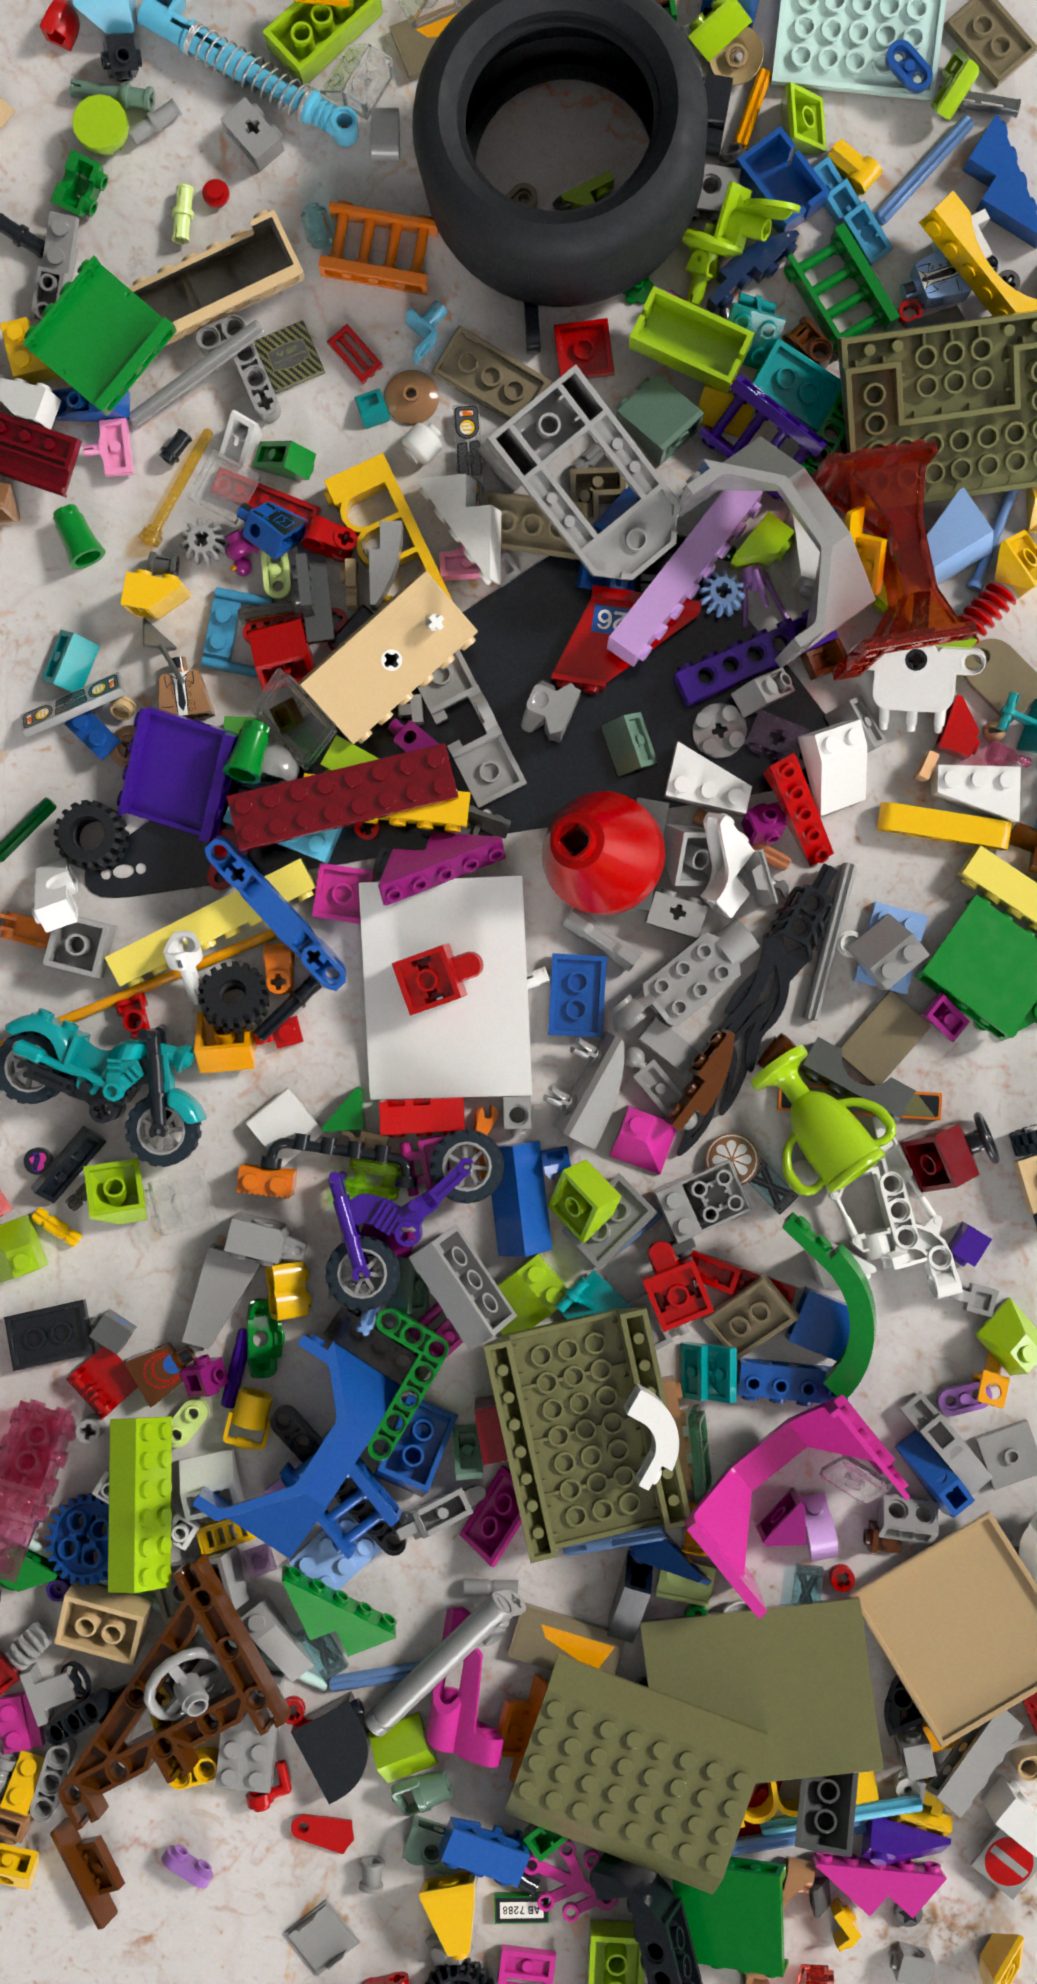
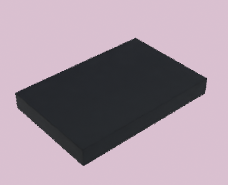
M86 1299L4 1317L13 1371L95 1353L93 1339L89 1337L92 1332Z

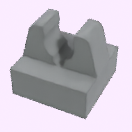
M421 694L414 695L409 704H405L402 707L397 705L399 718H412V721L417 726L425 725Z

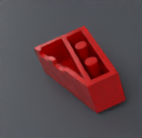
M464 1097L382 1099L379 1102L380 1135H389V1138L405 1137V1134L416 1133V1137L433 1136L432 1132L442 1131L443 1135L447 1136L455 1131L465 1130Z

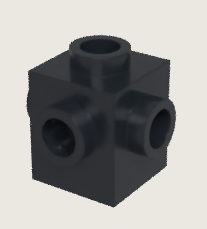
M133 34L105 36L103 41L104 51L100 52L103 70L108 71L109 79L116 78L117 82L132 81L133 77H136L139 67H142L140 49H135Z

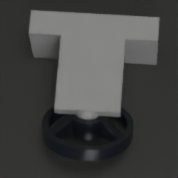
M76 1661L66 1663L61 1669V1674L44 1680L37 1662L30 1664L20 1674L38 1727L49 1723L55 1713L54 1706L74 1700L75 1698L83 1699L90 1694L92 1689L88 1672ZM68 1666L73 1667L70 1675L67 1673ZM78 1671L80 1672L85 1681L86 1690L82 1686V1681L80 1676L78 1675Z

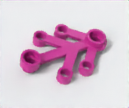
M568 1839L559 1847V1853L565 1858L570 1873L546 1862H539L531 1850L528 1849L530 1853L529 1860H534L536 1865L533 1868L526 1866L525 1874L535 1875L539 1873L565 1884L552 1891H542L538 1895L537 1902L540 1910L550 1911L554 1903L579 1892H584L590 1896L576 1903L567 1902L564 1904L562 1913L567 1922H575L580 1913L596 1906L602 1910H610L618 1904L619 1898L597 1900L595 1889L591 1887L590 1881L585 1880L575 1855V1845L571 1839ZM568 1844L572 1849L569 1852H564L562 1847ZM589 1849L584 1853L583 1860L585 1866L592 1870L600 1857L596 1850ZM590 1855L597 1857L594 1863L587 1862V1858ZM547 1897L551 1901L548 1905H543L541 1900ZM573 1908L576 1912L574 1915L568 1916L566 1914L567 1909Z

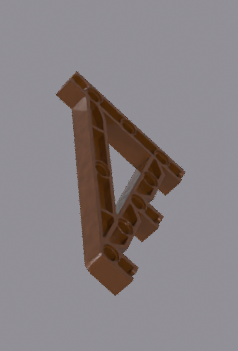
M205 1553L195 1558L191 1565L189 1562L183 1564L173 1574L185 1597L184 1601L58 1790L59 1800L76 1831L82 1829L89 1820L91 1823L99 1820L109 1808L103 1796L104 1793L148 1771L154 1762H156L167 1784L177 1778L180 1772L182 1776L190 1773L200 1759L193 1747L241 1723L247 1713L260 1736L266 1734L273 1724L276 1728L285 1724L292 1713ZM193 1569L195 1570V1573H196V1575H197V1577H198V1579H199L200 1582H198V1581L196 1580V1578H195L194 1575L192 1574L191 1570H193ZM201 1590L207 1592L210 1599L204 1597ZM202 1628L233 1688L208 1701V1708L203 1714L196 1717L186 1714L177 1721H168L126 1743L125 1741L147 1710L144 1696L137 1689L141 1690L144 1694L145 1685L152 1672L166 1658L187 1649ZM228 1640H232L236 1644L237 1648L232 1647L229 1644ZM169 1673L159 1682L155 1696L169 1677ZM255 1690L261 1691L264 1697L259 1696ZM266 1707L269 1708V1710H270L271 1713L273 1714V1717L270 1718V1715H269V1713H268ZM209 1714L214 1715L217 1718V1721L213 1720L209 1716ZM164 1738L169 1740L171 1744L166 1743Z

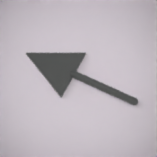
M143 618V647L159 648L179 683L184 684V678L166 650H176L177 647Z

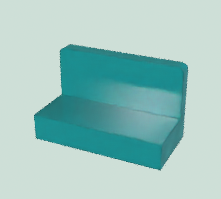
M60 630L40 680L70 692L84 687L100 646L73 632Z

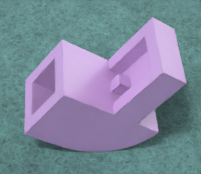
M825 1493L800 1497L805 1505L806 1543L811 1562L838 1557L835 1525L832 1514L829 1511Z

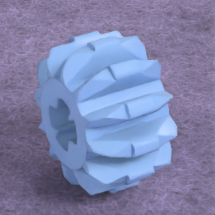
M726 570L722 571L721 576L716 571L712 572L710 578L703 579L702 584L704 587H701L698 591V594L703 596L700 600L702 602L701 605H709L706 613L710 614L712 610H715L717 618H720L723 612L730 617L733 614V609L738 611L742 605L739 601H743L745 598V594L740 592L744 587L743 583H735L737 574L728 578ZM719 590L724 591L723 595L726 594L725 598L719 597L720 593L717 594Z

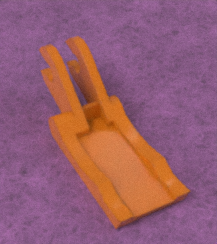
M7 911V914L0 913V917L5 918L4 925H0L2 930L0 937L47 949L51 931L46 933L41 923L37 924L33 917Z
M489 1105L490 1115L485 1118L483 1107L479 1106L476 1110L473 1130L488 1135L498 1119L497 1109ZM473 1147L474 1156L480 1151ZM484 1154L475 1161V1165L487 1166ZM476 1170L479 1182L485 1178L486 1170Z

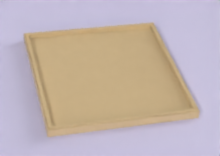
M990 1510L849 1595L850 1597L858 1596L860 1598L864 1621L941 1748L1037 1693V1584Z

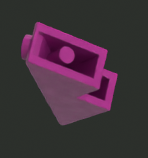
M432 832L425 851L393 849L378 884L383 905L395 903L505 859L506 855L502 837Z

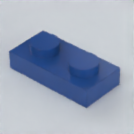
M91 711L67 720L64 723L102 761L121 742Z

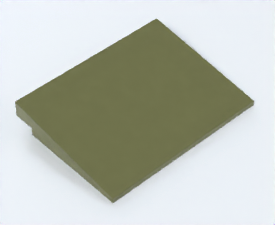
M1037 310L837 338L848 468L851 475L852 509L863 506L865 511L953 499L963 487L969 496L1037 487Z
M858 1596L766 1606L767 1613L760 1619L748 1608L641 1621L640 1627L648 1688L767 1733L761 1768L756 1783L884 1770L861 1603Z

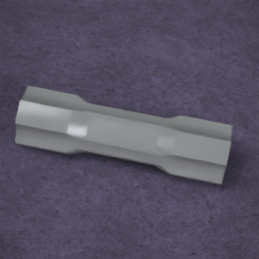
M574 908L563 923V926L577 936L586 938L606 952L614 962L628 972L643 953L629 942L617 938L596 923L592 916L579 909Z

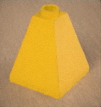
M469 1871L424 1879L419 1891L420 1901L447 1956H452L454 1961L469 1957L468 1953H470L478 1877L472 1875Z

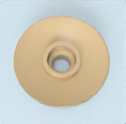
M747 26L710 61L713 73L715 75L732 77V85H741L751 80L759 71L764 56L763 44L759 35ZM737 53H743V58L740 62L734 61Z

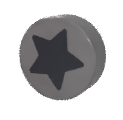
M895 1903L894 1905L895 1916L901 1925L914 1927L920 1923L923 1917L922 1909L912 1918L898 1904Z

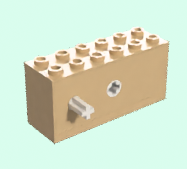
M423 571L417 574L303 677L298 684L352 744L356 742L361 744L372 735L370 729L375 724L383 725L392 717L393 713L391 710L396 705L402 707L413 698L414 695L411 692L416 687L421 686L423 688L434 679L432 673L437 668L444 669L455 660L453 654L458 649L464 651L476 640L473 636L478 631L427 571ZM385 654L393 655L391 659L392 665L384 664L386 662Z

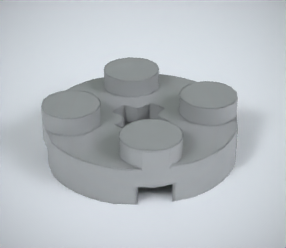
M724 703L711 704L705 707L696 716L692 726V739L695 746L704 754L715 759H723L735 754L744 744L747 735V725L742 714L735 706ZM716 724L726 727L727 731L723 733V738H719L717 734L713 735L712 730L716 728Z

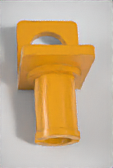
M988 1351L984 1370L973 1374L972 1379L980 1380L977 1401L1001 1409L1005 1406L1010 1378L1000 1374L1002 1366ZM988 1384L999 1387L1000 1395L997 1399L994 1400L987 1396L986 1387Z

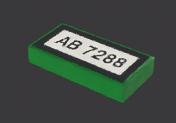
M495 1892V1924L549 1923V1911H542L538 1907L537 1897L541 1892H536L533 1896H529L526 1892ZM543 1898L541 1904L548 1905L549 1898Z

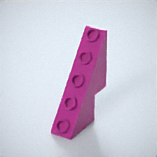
M816 1852V1854L812 1853L811 1855L815 1866L869 1916L889 1896L910 1917L914 1918L947 1880L941 1865L934 1861H925L924 1864H919L907 1860L879 1866L872 1864L869 1859L860 1858L855 1854H852L851 1857Z

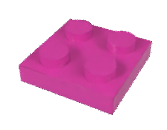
M320 863L312 917L361 924L359 883L373 882L375 871Z

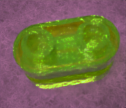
M350 1158L348 1169L356 1171L355 1179L348 1178L345 1183V1189L349 1192L350 1197L354 1198L360 1194H372L388 1198L391 1201L392 1199H398L400 1188L393 1186L392 1183L396 1175L401 1176L402 1174L400 1166L393 1163H378L365 1159ZM366 1174L383 1176L382 1183L365 1181Z

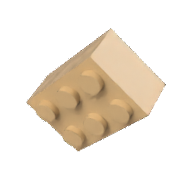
M80 1582L72 1584L64 1595L54 1644L133 1666L143 1649L154 1600L129 1593H108V1587L97 1584L91 1585L90 1582L89 1585L83 1586L80 1585Z

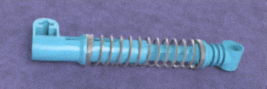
M144 0L137 16L138 23L178 46L181 53L185 56H195L196 62L204 61L206 68L212 66L215 73L223 72L224 78L230 76L233 84L241 83L242 89H245L251 83V94H255L258 89H261L260 99H264L270 94V105L274 104L278 99V108L282 110L287 104L288 116L297 110V121L304 124H315L316 127L330 134L338 145L349 147L357 142L359 137L358 116L352 108L347 106L337 107L336 104L325 100L321 92L316 88L310 87L307 83L302 85L299 78L292 79L290 73L283 74L282 69L279 67L274 69L272 62L265 63L263 57L259 56L256 58L252 51L246 53L244 46L237 47L236 42L232 40L228 42L225 35L219 36L216 30L210 31L209 27L201 21L185 18L182 16V13L186 7V0H168L169 7H167V0ZM258 59L262 60V66L258 65ZM266 65H271V72L265 69ZM280 70L281 77L275 75L274 72ZM286 75L290 77V82L284 80ZM298 81L300 87L297 88L296 86H294L293 82ZM305 86L309 88L306 92L302 91V88ZM342 125H348V126H350V127H348V128H341L340 126H342Z

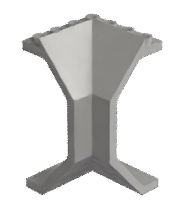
M759 436L724 462L703 459L699 470L686 480L687 485L683 488L684 492L679 497L680 512L678 519L719 490L777 491L820 551L806 630L797 635L776 657L775 661L780 668L848 622L876 600L855 543L847 527L806 469L763 437Z

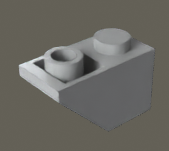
M782 667L753 679L731 693L742 716L745 718L796 690L792 685L790 676Z

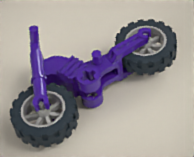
M458 1130L445 1136L435 1147L430 1161V1173L435 1187L401 1207L388 1198L372 1194H360L350 1200V1196L346 1193L344 1186L347 1173L344 1171H334L329 1174L328 1182L343 1239L342 1243L330 1255L326 1264L325 1279L329 1292L336 1298L338 1303L351 1310L368 1311L378 1308L391 1298L400 1281L401 1270L396 1253L386 1242L379 1238L365 1236L363 1233H360L359 1224L373 1225L388 1236L394 1234L400 1245L411 1247L417 1244L423 1236L422 1222L424 1218L434 1211L445 1197L458 1203L470 1204L484 1200L497 1189L504 1172V1160L499 1147L490 1137L475 1130ZM463 1146V1159L460 1160L451 1154L454 1150ZM467 1146L475 1147L480 1151L472 1159L468 1158ZM484 1154L488 1166L474 1165V1162ZM448 1158L458 1163V1166L450 1171H447ZM474 1169L487 1171L485 1178L481 1182H479L474 1174ZM468 1175L474 1180L475 1186L463 1187L465 1178ZM404 1226L406 1228L413 1226L416 1229L414 1232L415 1240L412 1238L406 1240L403 1237L405 1231L402 1228ZM366 1253H370L375 1256V1258L370 1263ZM378 1260H380L383 1266L384 1273L374 1272L372 1266ZM345 1264L353 1269L352 1275L343 1278ZM370 1276L383 1277L377 1289L371 1282ZM352 1279L358 1281L355 1291L351 1290L345 1282ZM364 1280L372 1292L366 1294L359 1293Z

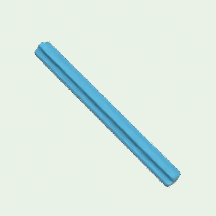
M916 1794L858 1804L855 1810V1822L920 1812L923 1810L921 1796ZM785 1815L771 1818L769 1821L760 1824L762 1835L769 1836L795 1832L797 1816Z

